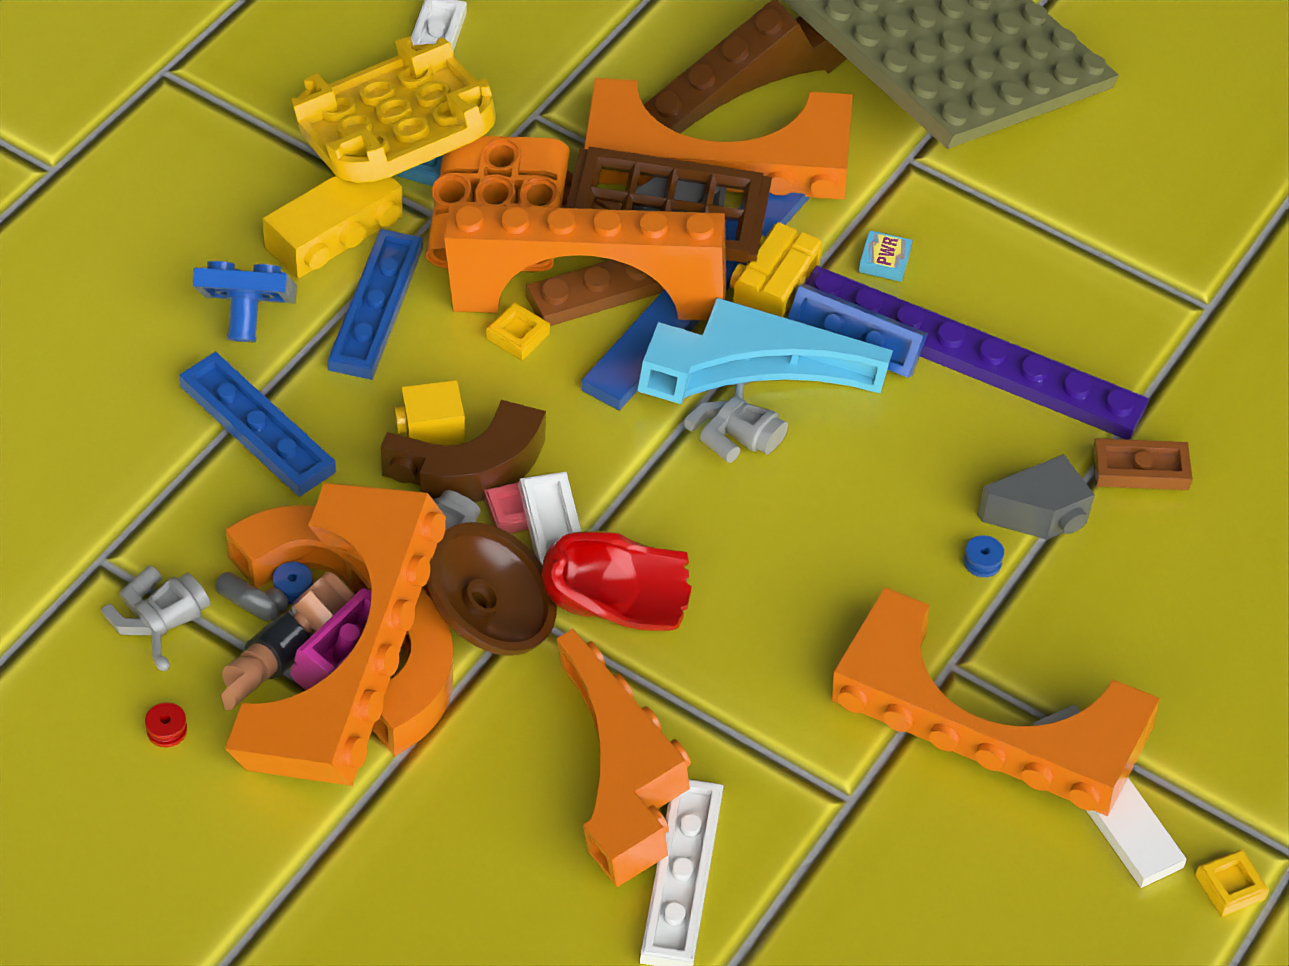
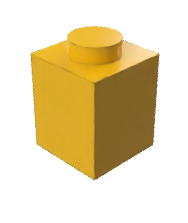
M457 380L401 387L402 406L394 407L397 435L406 434L408 438L443 446L465 443V416Z

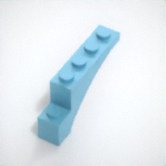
M717 298L703 335L658 322L643 360L637 391L682 404L683 399L688 396L726 385L787 379L821 381L881 393L893 350Z

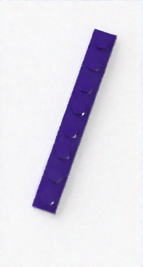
M817 265L805 283L928 333L920 354L922 358L1125 440H1131L1146 411L1149 398Z

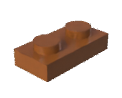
M1095 438L1092 451L1096 487L1190 489L1193 478L1188 442Z

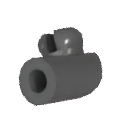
M231 572L223 573L216 581V591L218 594L263 621L275 620L280 616L279 613L284 612L288 608V599L278 588H270L264 593Z

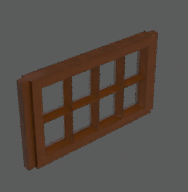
M589 146L588 149L580 148L566 208L592 209L594 199L622 203L621 210H632V206L636 205L668 212L725 213V219L738 221L735 241L725 239L726 260L748 263V260L757 262L772 177L763 176L764 173ZM601 169L629 173L625 192L598 188ZM639 175L667 179L664 197L635 193ZM677 181L705 184L702 203L674 199ZM716 186L744 190L741 209L712 205Z

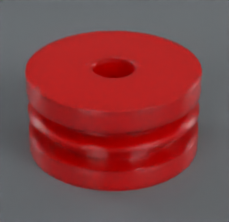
M165 702L153 706L147 712L145 717L147 736L154 745L167 748L173 747L184 740L187 734V722L185 712L180 706Z

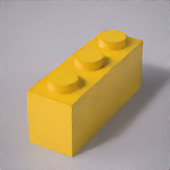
M335 175L262 218L265 249L299 279L312 270L321 268L327 261L347 249L358 246L367 237L382 228L391 226L397 219L403 216L402 186L392 177L375 182L356 183L345 181Z

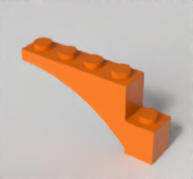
M571 629L556 638L561 665L579 690L593 718L600 740V779L592 819L584 823L583 828L588 853L613 884L619 887L668 856L665 833L669 832V827L658 808L690 789L687 767L691 765V762L684 747L676 739L669 741L662 733L660 722L654 712L648 706L641 708L633 699V692L625 678L619 673L613 676L606 668L605 659L598 647L592 641L585 643L576 631Z

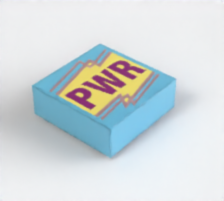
M869 231L860 261L859 272L902 282L913 240Z

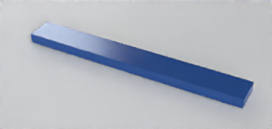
M770 192L762 235L766 236L777 222L786 225L810 197H805L803 193L790 192L780 196ZM727 220L725 222V239L735 241L738 221ZM726 260V291L730 288V280L735 268L742 262ZM664 289L582 379V391L620 411L638 390L643 360L658 322L691 331L700 320H678L675 304Z

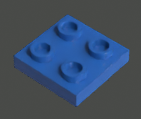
M208 261L207 268H194L193 287L205 298L231 300L227 340L256 342L258 302L296 304L297 285L288 274L281 272L280 266L254 264L253 271H241L235 269L234 263Z

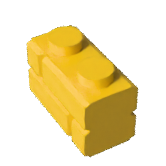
M777 222L774 224L766 236H761L757 262L749 261L747 265L739 263L735 268L730 280V288L734 289L733 303L786 318L791 310L799 285L806 283L816 265L820 266L823 245L821 240L804 232L798 234L796 229Z

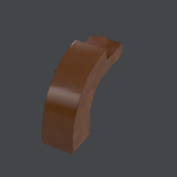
M501 400L490 426L483 434L469 442L452 446L431 444L387 432L381 444L382 475L393 478L401 483L420 485V492L428 493L433 500L440 498L445 490H451L469 498L473 502L483 501L484 490L517 483L531 470L545 442L546 411Z

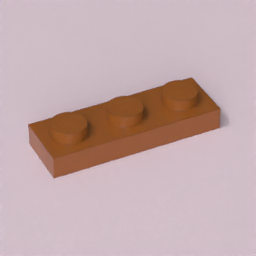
M609 260L527 284L526 298L534 313L549 322L550 326L661 294L664 288L643 271L616 260Z

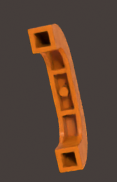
M296 505L268 509L253 514L226 529L229 559L248 582L256 588L272 581L275 570L282 564L299 562L306 565L309 569H319L334 573L355 594L362 588L372 592L370 576L365 563L351 555L328 550L308 526L315 506ZM427 585L421 589L415 606L413 625L406 632L401 646L408 660L401 671L389 680L383 697L382 714L374 723L372 729L394 757L420 741L434 728L448 706L453 688V641L451 631L438 612Z

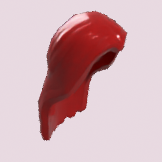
M584 531L566 534L551 544L543 560L541 576L545 592L558 607L572 614L583 617H598L638 630L669 631L677 629L684 618L683 611L688 609L692 586L686 581L689 578V570L685 568L689 564L687 552L647 546L618 533Z

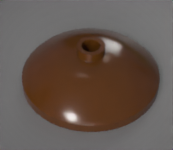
M477 522L460 523L445 530L444 537L437 543L434 555L430 560V576L427 586L441 617L460 637L474 646L494 654L520 655L538 647L549 636L556 621L557 605L545 592L541 576L543 565L534 553L520 540L500 528Z

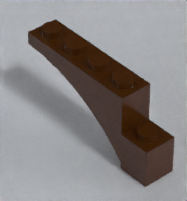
M771 0L646 102L644 107L658 122L675 132L682 133L718 107L749 91L793 75L825 70L829 74L847 58L801 16L794 19L778 0Z

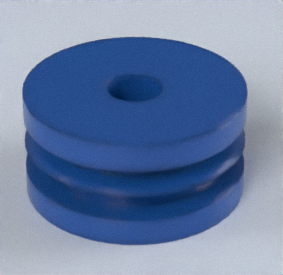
M976 536L966 546L964 565L975 576L991 577L1001 569L1004 548L997 539L991 536Z
M284 563L273 574L274 588L280 589L286 595L288 604L292 605L300 595L313 585L312 573L302 563Z

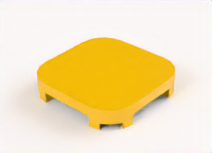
M411 36L395 40L398 56L330 84H327L318 73L304 80L306 90L298 98H292L291 102L303 138L335 175L345 181L356 183L375 182L411 169L484 136L494 126L497 116L490 86L486 78L477 81L454 57L451 43L446 39L440 37L435 44L413 45Z

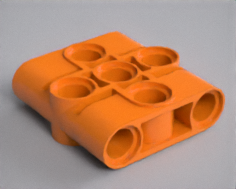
M482 136L472 143L442 156L439 178L432 186L434 209L426 250L427 260L435 266L448 269L444 236L449 204L563 208L562 201L570 153L569 147L562 141L552 138ZM554 258L535 263L522 271L543 272L553 267Z

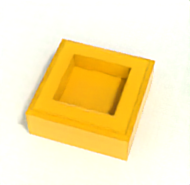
M514 302L486 329V339L522 361L550 334V323Z
M1243 849L1198 866L1195 874L1221 917L1265 900L1269 892L1266 884Z

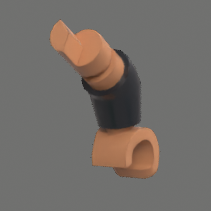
M329 571L321 576L293 602L291 606L297 611L295 614L287 610L247 641L244 647L245 651L224 667L222 677L228 687L221 694L224 710L233 709L256 690L262 682L267 679H275L295 663L294 659L297 649L313 635L312 631L316 632L355 596L337 575Z

